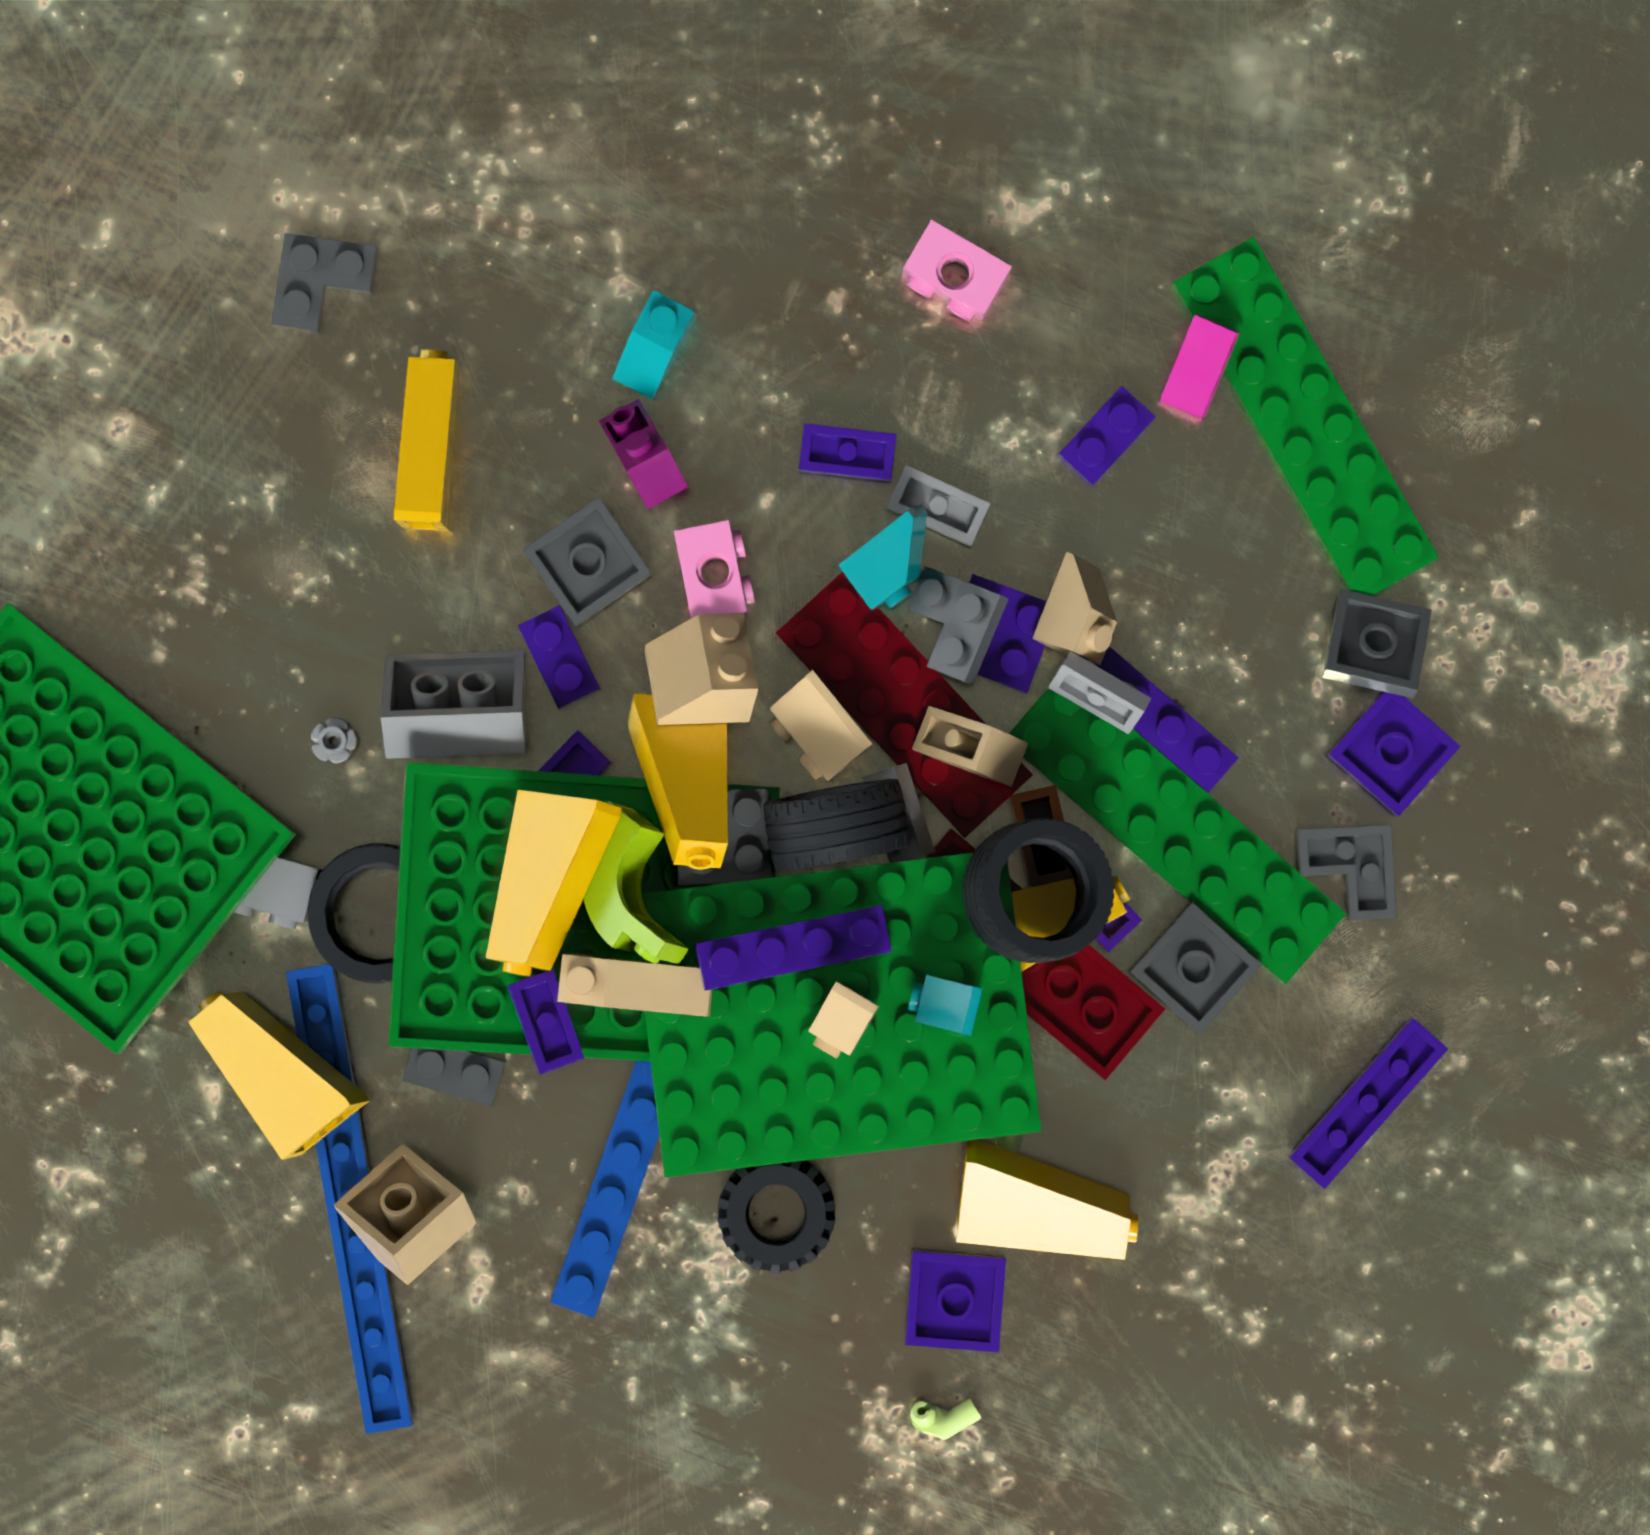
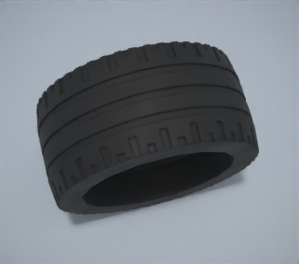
M898 779L875 780L820 789L764 803L766 835H768V846L771 850L770 855L775 869L790 870L828 865L879 855L909 846L908 819Z
M1028 819L1009 824L995 831L974 851L966 866V873L963 876V906H965V914L968 917V922L972 925L973 931L991 950L1019 962L1043 963L1056 961L1081 951L1092 943L1104 929L1114 904V877L1112 876V869L1108 864L1109 861L1108 858L1106 859L1104 851L1101 850L1099 844L1088 833L1071 823L1056 819ZM1030 844L1044 845L1058 853L1070 868L1076 887L1075 907L1067 925L1057 934L1044 938L1029 936L1017 929L1004 912L999 894L1001 870L1009 855L1019 847Z
M387 843L363 844L339 854L319 874L309 897L308 925L316 948L335 970L360 982L372 984L391 983L393 958L376 960L360 956L344 943L335 924L334 907L337 896L349 878L365 869L386 867L398 871L400 846Z

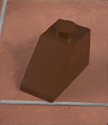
M1056 785L1013 794L1009 797L1015 823L1034 818L1064 821ZM1030 844L1021 847L1031 887L1073 878L1070 868L1062 857L1047 846Z

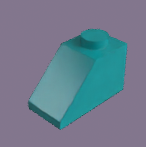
M653 290L630 333L612 379L654 401L697 320L695 311Z
M922 504L905 512L838 565L871 610L884 603L891 609L912 593L908 585L917 579L921 572L927 511Z
M926 975L924 984L914 983L908 1010L917 1012L915 1022L971 1036L982 988Z

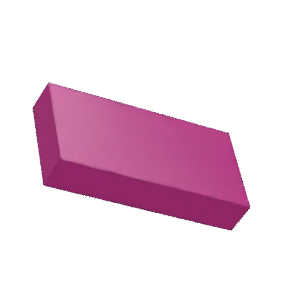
M1195 314L1160 401L1198 418H1205L1240 331L1203 315Z

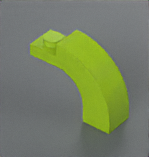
M608 801V804L620 807L622 811L618 824L583 898L590 920L600 936L612 948L635 954L638 953L641 957L654 964H658L660 960L679 964L689 948L651 918L644 906L641 895V879L645 865L665 834L634 809Z

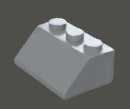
M504 650L385 655L380 719L386 759L526 754L527 698L525 651Z

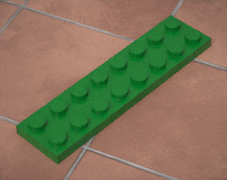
M1254 236L1174 281L1172 286L1191 319H1193L1195 314H1200L1240 331L1223 375L1347 590L1373 596L1438 559V554Z
M1048 688L1009 732L1010 735L1028 743L1023 759L1052 784L1056 785L1060 791L1186 900L1194 903L1282 983L1287 984L1347 914L1304 876H1300L1294 867L1134 729L1127 734Z

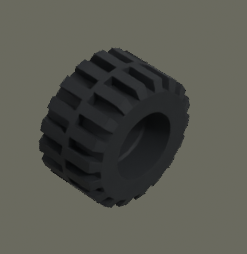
M804 1160L739 1168L732 1173L719 1199L717 1219L719 1229H721L723 1235L722 1239L726 1246L731 1248L738 1260L751 1265L750 1268L760 1271L762 1269L770 1271V1273L780 1274L781 1271L790 1270L792 1272L800 1269L802 1265L808 1262L811 1263L817 1258L821 1250L825 1249L835 1224L834 1196L825 1176L820 1170L818 1171L813 1167L812 1163ZM784 1185L793 1189L802 1199L805 1217L802 1226L793 1236L783 1240H771L761 1236L753 1228L749 1218V1206L755 1194L764 1187Z

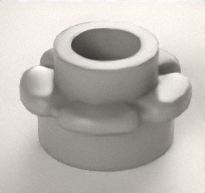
M329 718L326 723H318L311 733V739L314 741L312 750L315 756L322 761L331 760L334 764L346 761L351 755V750L357 744L355 731L351 728L349 729L347 722L340 718ZM330 737H337L338 742L336 745L329 743Z

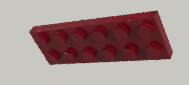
M843 572L834 578L776 632V635L810 672L813 670L842 707L896 765L907 763L914 785L963 838H966L1004 803L1010 795L1033 776L1021 762L1012 787L912 750L928 706L983 724L986 723L939 672L927 667L928 660L879 607L873 610L868 607Z
M950 828L934 847L935 852L928 854L926 858L974 853L976 849ZM1010 878L1011 892L1023 890ZM1090 945L1067 958L1036 963L1022 971L1027 1015L1105 1081L1165 1010L1162 1005Z

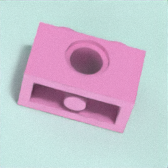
M931 220L904 265L902 275L909 278L906 285L927 298H930L935 293L947 300L949 303L946 308L958 317L971 321L974 316L983 321L1010 275L1012 266ZM949 264L963 266L968 274L967 280L961 285H949L943 280L941 275L944 267Z
M726 520L674 531L691 618L702 614L744 613V616L748 615L746 604L754 603L755 600L750 575L740 577L737 559L746 557L741 530L731 531L730 522ZM713 560L723 561L729 567L727 579L718 585L709 584L703 579L702 575L705 565Z

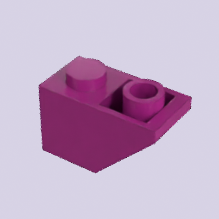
M639 399L626 406L617 408L610 415L599 420L602 429L647 509L688 488L669 449Z

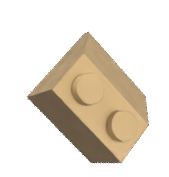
M744 613L697 615L645 645V656L657 725L750 722L758 692V684Z
M813 670L770 707V711L775 717L769 721V724L785 744L792 739L795 740L804 752L798 760L814 780L823 775L830 782L872 748L871 741Z
M403 1143L334 1204L338 1213L376 1259L406 1285H409L476 1224L464 1193Z

